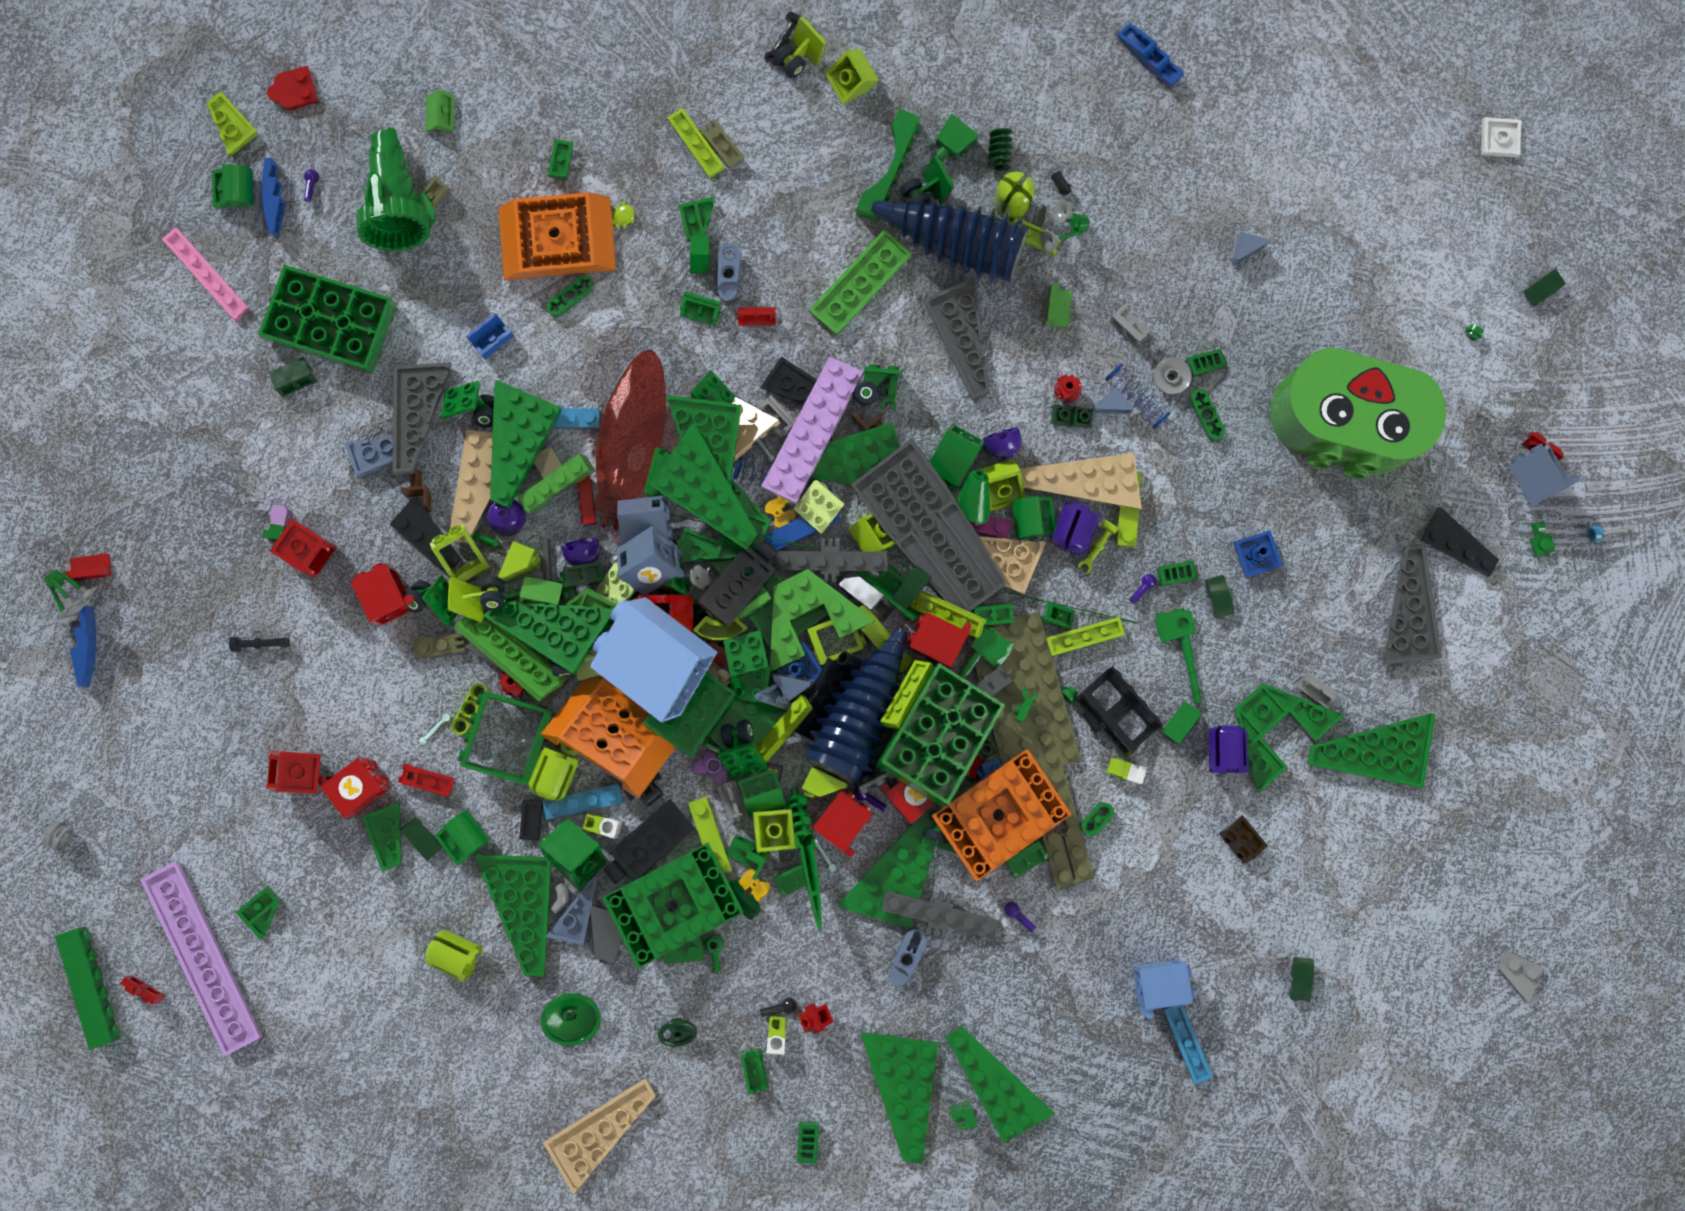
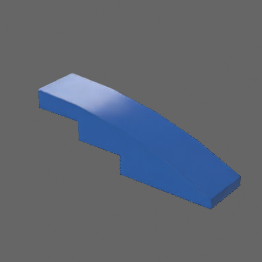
M1129 23L1117 34V37L1129 51L1170 88L1184 76V71L1170 61V56L1157 47V42L1132 23Z
M265 157L262 173L264 215L269 232L279 239L286 203L280 197L282 184L276 178L278 165L272 158Z
M839 512L829 526L842 520ZM800 517L765 536L797 543L819 531L803 517ZM764 537L778 551L793 545V543Z
M84 606L78 612L81 626L74 628L77 647L71 648L70 653L77 686L90 687L96 656V623L94 609Z

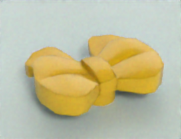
M778 496V499L769 501L765 506V512L773 515L775 518L774 526L776 528L794 521L796 517L794 509L783 512L782 508L785 507L788 501Z
M749 869L742 875L739 883L744 888V891L751 887L753 889L751 894L759 902L769 892L771 886L768 881H760L758 878L756 880L752 879L756 870Z

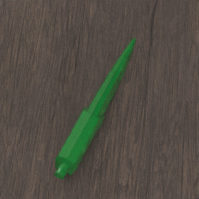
M798 788L790 789L791 797L787 799L788 810H792L795 847L799 852L814 919L818 930L821 931V895L814 851L816 844L815 839L812 837L813 830H809L811 819L809 811H806L808 801L805 795H799Z

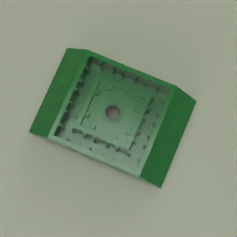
M709 843L602 897L637 969L744 913ZM670 900L677 903V909L674 912H670L666 908V904Z

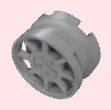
M55 821L47 829V837L43 836L42 844L48 848L52 847V850L56 852H61L71 841L74 828L66 827L64 823Z

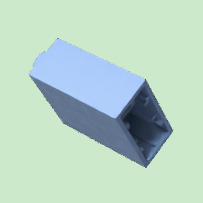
M646 597L632 601L622 600L611 613L610 617L615 622L610 631L599 636L593 645V651L597 654L590 667L661 723L681 716L715 658L717 651Z

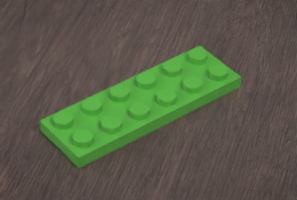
M884 229L809 309V312L833 334L838 336L912 256V253Z
M464 617L456 622L454 628L538 701H541L565 683L567 678L564 676H553L552 665L530 646L484 617L483 621L479 622Z

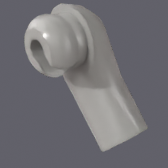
M562 883L556 886L557 901L550 906L556 914L570 900L569 889Z

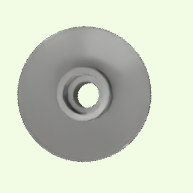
M1168 357L1161 360L1155 367L1153 374L1154 382L1166 394H1179L1189 386L1191 370L1183 360L1176 357ZM1168 375H1173L1174 380H1169Z

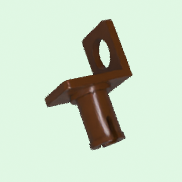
M852 413L850 417L865 431L883 425L880 422V418L885 413H880L867 426L855 413Z
M415 470L416 474H410V487L401 488V492L405 497H414V495L424 496V508L429 513L431 512V492L427 486H422V471Z

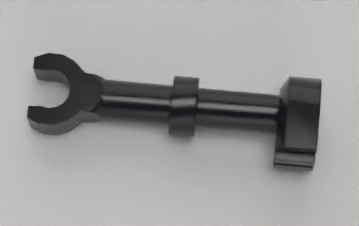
M792 11L787 13L785 20L789 24L784 32L780 33L779 40L774 49L765 54L764 60L766 62L770 57L774 58L777 51L785 43L789 42V37L797 26L799 18H801L799 15ZM775 61L772 62L773 66L775 67L777 63Z
M236 636L229 638V649L233 653H240L241 648L254 647L255 649H261V647H290V639L254 638V640H241L240 637Z

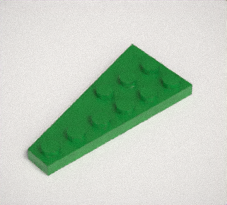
M963 1026L945 1035L1003 1143L1055 1114Z

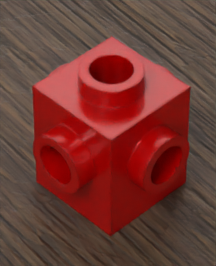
M1065 374L1057 379L1053 391L1056 398L1062 404L1066 402L1071 403L1079 398L1082 384L1073 374L1070 376Z
M503 671L499 677L500 682L498 683L502 686L501 690L509 696L513 694L521 698L526 690L506 672Z
M815 1003L804 1007L805 1011L798 1014L805 1033L813 1031L814 1034L824 1031V1027L833 1023L827 1003L818 1006Z

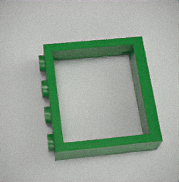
M483 690L482 694H478L476 705H479L477 712H473L469 722L473 724L471 731H466L463 742H466L465 749L460 750L457 761H460L461 767L529 786V781L544 740L541 733L549 724L553 711ZM488 698L542 714L522 776L468 761Z

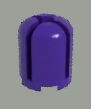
M1066 501L1052 536L1055 546L1063 551L1069 550L1072 554H1084L1089 548L1101 513L1098 512L1096 515L1090 512V507L1077 502L1069 505Z
M1215 726L1211 728L1208 733L1209 773H1248V735L1246 729L1241 726Z

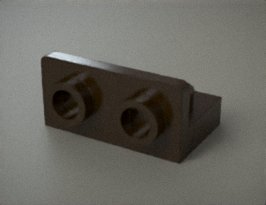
M1243 815L1239 816L1228 828L1219 833L1224 842L1229 845L1242 863L1255 859L1268 846Z

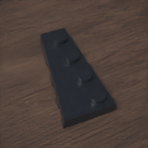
M781 356L760 389L805 404L817 379Z
M414 495L389 525L445 571L430 546V543L436 536H443V534ZM451 544L439 550L451 569L461 560Z
M1441 507L1436 509L1420 540L1486 577L1492 575L1499 561L1495 555Z

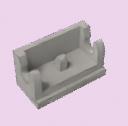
M1123 305L1111 317L1109 322L1137 347L1151 332V329L1146 328L1126 309L1127 306Z
M770 395L757 409L779 420L781 424L776 428L775 426L772 427L771 430L782 440L790 433L795 420Z

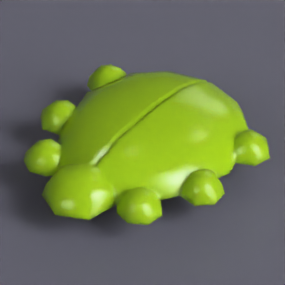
M622 201L619 207L615 206L613 208L612 222L616 229H619L620 226L626 228L629 223H634L635 212L631 205Z

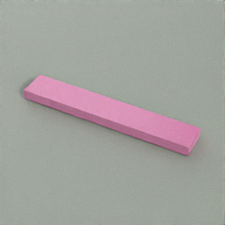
M177 227L162 239L234 321L237 322L250 311V308Z

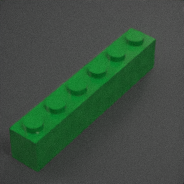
M81 927L55 936L89 1050L120 1040V1029L113 1017L114 1009L109 1003V993L102 980L103 973L96 961L97 953L92 948L91 933L86 927Z

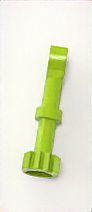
M1104 520L1100 525L1104 532L1098 541L1092 545L1093 549L1087 558L1077 565V569H1080L1082 565L1088 567L1085 574H1089L1092 571L1091 564L1098 553L1103 551L1104 544L1109 536L1116 534L1119 530L1118 527L1107 520Z

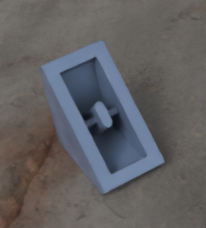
M1242 232L1237 238L1232 265L1235 266L1261 251L1270 241L1267 238Z
M1114 387L1095 405L1093 413L1131 414L1134 406Z
M777 673L773 676L774 681L788 701L801 695L816 682L814 679L785 673Z

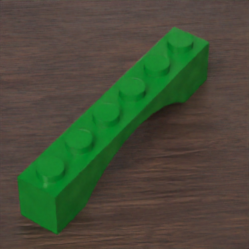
M902 109L898 110L892 124V136L895 145V155L892 164L878 183L863 191L856 208V215L877 223L879 217L871 212L874 201L878 202V200L890 201L893 194L891 188L893 184L897 185L900 174H898L900 167L904 168L907 161L906 153L907 151L911 152L914 145L912 139L920 131L919 116Z

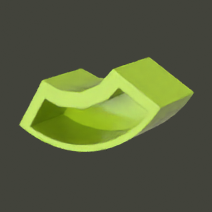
M705 616L693 631L706 640L724 642L726 639L744 635L748 628L737 617L726 628L718 620H712Z

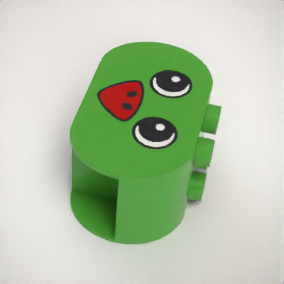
M1325 348L1307 357L1296 371L1289 374L1280 383L1271 402L1270 415L1273 429L1279 440L1291 451L1307 456L1308 465L1328 469L1332 463L1345 467L1344 474L1346 476L1366 479L1368 474L1376 475L1391 472L1428 451L1437 442L1444 429L1446 404L1438 384L1424 372L1339 348Z

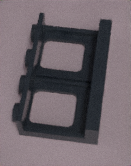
M1113 666L1075 697V700L1125 758L1133 754L1149 736L1163 726L1159 717L1148 708L1147 703L1136 694L1134 688L1124 680L1122 674ZM1105 681H1109L1121 695V699L1108 711L1092 695ZM1131 710L1135 711L1146 724V729L1134 740H1131L1118 725V722Z

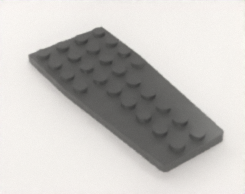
M913 438L909 439L851 484L884 531L915 566H918L932 577L929 582L945 601L970 612L1006 585V579L949 487Z

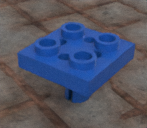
M1271 530L1233 542L1245 578L1283 566Z
M802 642L801 644L807 656L777 670L779 673L804 678L808 676L807 678L817 680L823 667L806 642Z

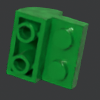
M226 164L222 165V169L212 171V207L216 209L230 206L242 208L253 205V169L243 165Z
M1034 496L1012 501L1016 539L1053 535L1056 521L1052 497Z
M775 769L738 781L750 818L753 817L754 812L774 811L787 806Z
M468 809L449 820L434 835L456 866L461 865L490 841V838Z

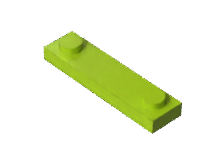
M683 107L667 117L668 122L709 179L725 169Z
M1136 471L1140 493L1141 472ZM1119 506L1117 524L1119 530L1117 531L1116 546L1136 547L1138 509Z
M923 590L910 606V608L925 615L929 612L960 629L963 628L965 623L969 622L972 625L969 635L976 638L981 636L986 619Z
M861 605L859 608L876 621L862 628L861 631L879 650L891 634L865 605ZM905 650L900 666L901 672L910 666L913 661Z
M1120 617L1050 636L1046 640L1051 656L1124 636L1125 632Z
M914 661L894 696L895 700H892L886 710L887 712L880 721L883 726L895 729L901 728L934 668L930 662Z
M800 695L762 741L757 744L756 747L766 763L813 709L805 696Z
M704 797L688 803L702 845L709 843L724 873L732 871L708 798Z

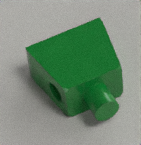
M951 114L937 136L936 146L939 150L935 153V156L937 155L942 162L948 156L956 161L977 144L979 134L955 115Z

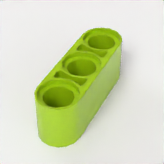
M476 683L470 688L451 725L452 731L455 734L465 736L466 731H471L473 724L469 723L471 715L468 714L467 709L469 705L473 704L475 706V713L477 712L479 705H476L478 697L476 692L480 687H483L485 691L491 692L487 685ZM461 722L466 724V729L463 732H460L458 729V725Z

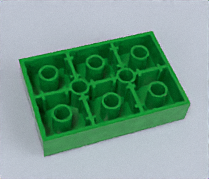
M283 265L258 335L267 342L373 374L397 304L390 297Z
M938 663L929 675L901 728L897 729L876 766L940 807H946L950 804L1005 704Z

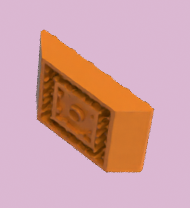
M590 192L513 199L498 207L504 281L617 271L610 197ZM553 229L560 231L559 235L555 238L550 236V232Z
M1026 749L952 798L948 806L940 807L931 816L975 882H977L1072 814L1030 751ZM997 809L1003 813V817L999 821L993 817V813ZM944 815L948 817L946 822L943 819ZM952 817H953V818L955 819V821H954V823H953L952 825H949V823H951Z

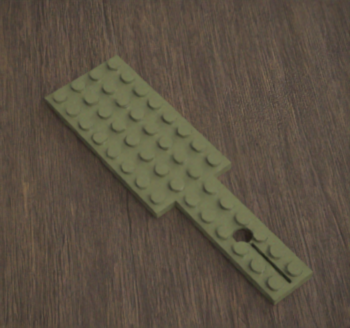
M1035 612L1014 618V623L984 626L985 628H993L999 632L998 635L1014 643L1012 651L1001 665L1014 682L994 696L995 699L1005 704L992 728L1001 764L1028 749L1072 814L1064 820L1067 824V829L1063 834H1056L1051 829L1042 835L1056 888L1094 879L1063 768L1064 764L1079 761L1081 757L1064 697L1061 693L1062 690L1048 647L1040 613ZM968 634L967 642L972 655L974 649L971 647V644L976 637ZM983 657L975 666L978 681H982L984 677L996 670ZM1026 687L1028 688L1026 692L1027 697L1031 698L1034 692L1038 693V696L1032 702L1024 722L1020 723L1014 720L1016 715L1013 713L1017 705H1021L1024 701L1021 693L1023 688Z

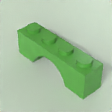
M578 454L518 496V499L527 513L536 514L549 505L558 493L573 484L582 482L596 472L586 455Z

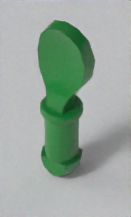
M477 530L472 536L474 540H480V543H485L493 548L501 546L499 540L485 536V534L481 536Z

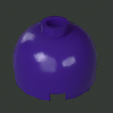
M1018 427L1005 429L997 434L995 432L983 438L987 452L996 458L1002 457L1003 460L1013 458V454L1020 449L1022 443L1021 432Z
M513 500L509 509L493 503L488 509L487 521L495 533L501 536H513L518 534L523 526H525L526 512L515 500Z
M591 537L592 541L582 538L565 543V546L562 545L561 550L566 562L571 566L597 561L601 552L598 537Z

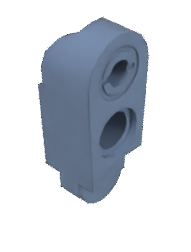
M732 243L723 245L718 252V296L726 303L734 301L737 297L741 272V252L738 246ZM729 251L733 253L731 258L726 256V253ZM727 272L734 274L731 278H725L724 275Z
M910 929L903 936L888 974L890 982L894 986L900 987L905 983L907 984L926 948V936L919 929ZM912 937L918 938L917 944L911 943ZM905 954L911 955V963L903 964L901 962L902 956Z

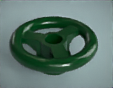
M681 1018L670 1020L658 1031L659 1041L669 1047L687 1045L697 1035L696 1026L692 1022ZM667 1029H669L671 1033L668 1039L664 1037V1032ZM682 1036H688L683 1040L675 1041L677 1038H681Z

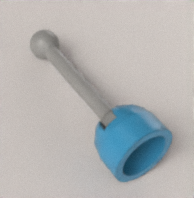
M1629 525L1627 528L1604 530L1600 526H1592L1588 528L1587 535L1589 540L1594 542L1602 540L1605 534L1626 531L1632 533L1635 527Z

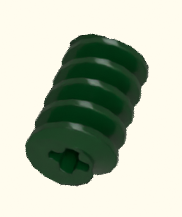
M997 128L990 132L989 160L987 162L989 168L997 171L1010 170L1011 167L1007 164L1011 163V159L1008 158L1012 154L1008 150L1012 148V145L1008 143L1013 140L1011 136H1008L1013 134L1011 129Z

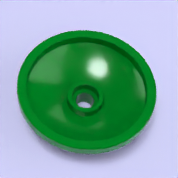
M567 993L553 998L546 1004L541 1014V1028L546 1037L557 1044L567 1046L578 1045L592 1038L598 1031L601 1022V1014L597 1004L591 998L577 993Z

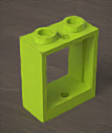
M464 524L452 527L447 534L436 536L430 543L432 551L450 578L454 577L466 581L489 568L486 558ZM464 536L478 558L453 572L439 550Z
M832 620L807 629L821 666H824L827 658L837 661L840 654L838 653L826 658L817 635L818 631L833 626ZM858 631L853 633L857 646L845 650L851 654L863 651V645H866L863 634L859 635Z

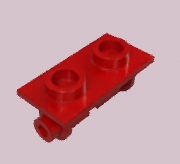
M738 307V326H776V307Z
M1531 431L1527 436L1529 438L1521 444L1530 450L1541 443L1543 446L1547 445L1545 443L1547 439L1540 435L1539 432ZM1549 442V446L1558 461L1564 458L1562 449Z

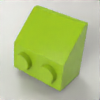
M861 49L847 50L825 72L842 104H846L868 92L879 81Z
M1014 459L978 469L984 471L989 477L990 512L1012 506V501L1025 498L1021 471Z
M872 513L861 517L848 528L862 551H887L896 545Z
M513 541L498 577L510 583L534 573L535 569L540 567L542 561L540 558L541 554L535 549Z
M812 767L802 789L805 790V795L815 799L816 796L821 797L844 789L847 784Z
M791 809L753 813L757 852H777L795 849Z

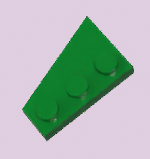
M400 802L362 816L382 872L402 864Z

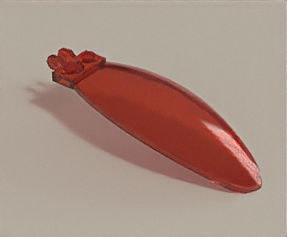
M652 350L641 352L628 365L612 392L601 421L596 446L598 494L594 510L604 512L602 527L604 528L608 525L609 514L616 515L613 530L618 531L617 501L636 499L646 485L656 446L661 448L666 417L665 379L661 361Z

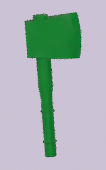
M1184 608L1175 609L1173 612L1156 613V626L1161 643L1180 638L1194 704L1201 703V692L1199 690L1189 636L1196 633L1191 610L1184 611Z
M983 627L981 636L976 638L971 644L974 652L963 666L959 676L965 679L981 657L985 658L997 669L1009 656L1014 643L998 635L999 632L993 628L987 629Z

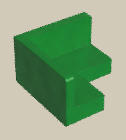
M736 834L726 854L740 863L755 869L756 872L752 879L756 880L771 852H757L756 843Z

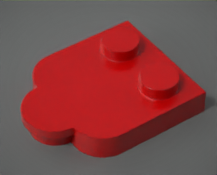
M308 65L279 73L274 78V84L267 90L268 98L272 102L280 103L286 110H294L319 103Z

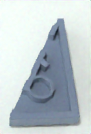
M777 684L754 695L756 700L784 710H788L798 698L796 697L788 701Z
M594 875L555 926L549 931L547 938L581 945L585 944L591 917L590 908L594 903L599 876Z

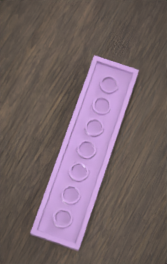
M829 356L761 486L762 489L797 504L857 385L864 375L863 371Z

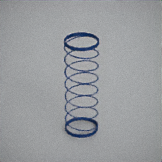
M1123 364L1118 365L1105 380L1108 381L1119 373L1118 371L1123 367ZM1168 412L1158 422L1156 421L1155 424L1152 426L1153 430L1156 429L1171 413Z
M742 457L738 459L733 480L738 478L744 459ZM751 461L750 464L753 462V473H754V461ZM743 470V476H742L741 482L743 481L744 476H745L744 470Z

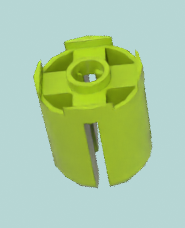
M1013 171L1004 175L1002 180H1000L994 197L996 212L1002 218L1007 212L1009 220L1015 217L1020 218L1021 216L1023 218L1028 213L1035 195V186L1029 176L1023 182L1025 173Z
M544 747L530 778L529 789L533 794L552 801L562 800L567 794L579 760Z
M441 930L435 934L433 941L429 943L425 954V961L428 966L464 983L465 978L469 979L474 971L477 961L476 956L478 953L482 954L483 947L450 930Z

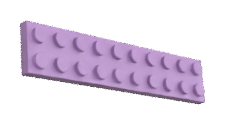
M174 861L140 879L224 1057L263 1037L179 861Z

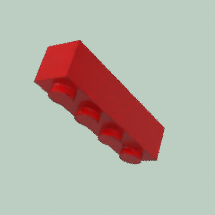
M589 476L582 482L576 483L580 492L578 493V499L581 501L579 509L580 512L582 511L580 518L584 526L597 525L592 480Z

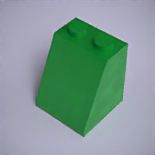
M952 424L945 432L930 463L939 475L946 480V484L951 487H959L981 451L984 441Z
M568 818L563 823H560L539 844L542 854L577 890H580L607 864L600 845Z

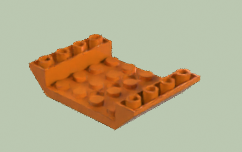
M600 677L583 680L541 733V736L556 746L560 742L623 782L622 789L638 799L676 748L643 725V722L650 714L609 681ZM626 711L630 714V717L623 719L619 716V713ZM616 726L619 731L612 734L608 731V728ZM599 741H605L607 743V747L604 749H600L597 747L596 743Z

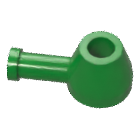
M713 934L706 938L704 946L706 951L711 954L712 972H721L719 953L724 948V940L721 936ZM712 941H715L717 943V948H711L710 943Z

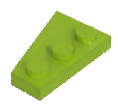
M221 91L207 102L221 140L225 145V150L230 158L259 134Z

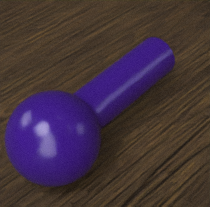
M308 169L304 173V179L307 182L304 201L308 203L312 201L314 184L319 180V173L314 169Z
M1146 574L1142 577L1141 586L1129 599L1131 603L1136 604L1147 589H1152L1156 586L1157 580L1154 575Z
M858 787L854 789V795L857 800H866L882 812L886 810L887 805L869 794V790L862 795Z
M1008 902L1005 905L1004 912L1008 917H1015L1030 932L1034 931L1036 926L1020 912L1017 903Z

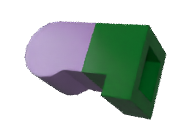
M276 505L271 509L270 516L272 519L269 531L263 530V538L277 541L291 521V511L282 505Z

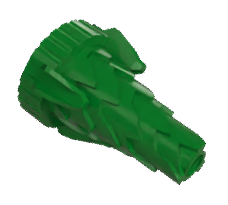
M388 127L386 130H380L370 135V172L367 173L368 180L364 195L365 204L358 209L356 214L358 238L369 247L382 251H403L418 247L429 238L431 226L435 223L434 217L436 212L426 192L420 191L416 195V191H413L412 176H409L408 163H405L402 145H400L396 130Z

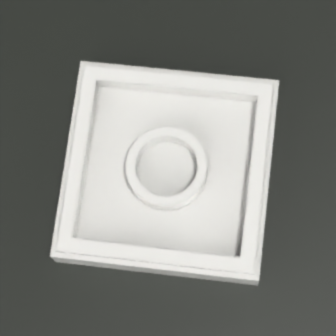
M1484 117L1482 119L1481 155L1518 158L1521 152V120Z

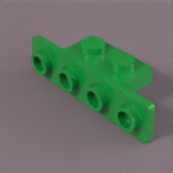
M888 564V571H882L878 577L870 571H856L859 577L882 593L892 607L902 611L906 619L914 622L918 619L920 614L915 609L909 606L905 610L891 599L906 578L890 566V564Z

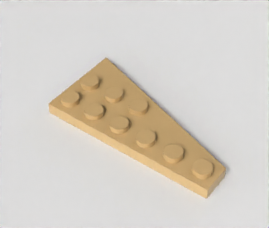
M736 397L732 403L741 404L742 409L734 462L752 448V444L760 437L764 438L767 435L766 432L775 426L776 428L781 424L779 420Z
M466 430L450 529L456 525L464 524L470 535L473 536L490 502L493 433ZM464 536L454 541L469 544Z
M1134 453L1020 469L1024 489L1142 510Z
M980 537L1006 579L1007 583L1004 587L1024 595L1046 542Z
M647 1078L639 1081L543 1142L573 1195L656 1096Z

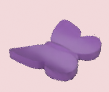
M710 749L705 750L703 759L698 760L694 764L692 771L699 774L708 773L712 775L719 786L725 784L728 777L726 768L721 760L717 758L714 751Z

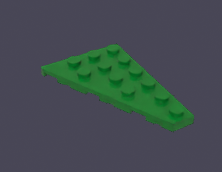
M499 380L495 381L490 500L509 509L562 409L557 405Z
M861 1032V1037L902 1160L923 1164L938 1042Z

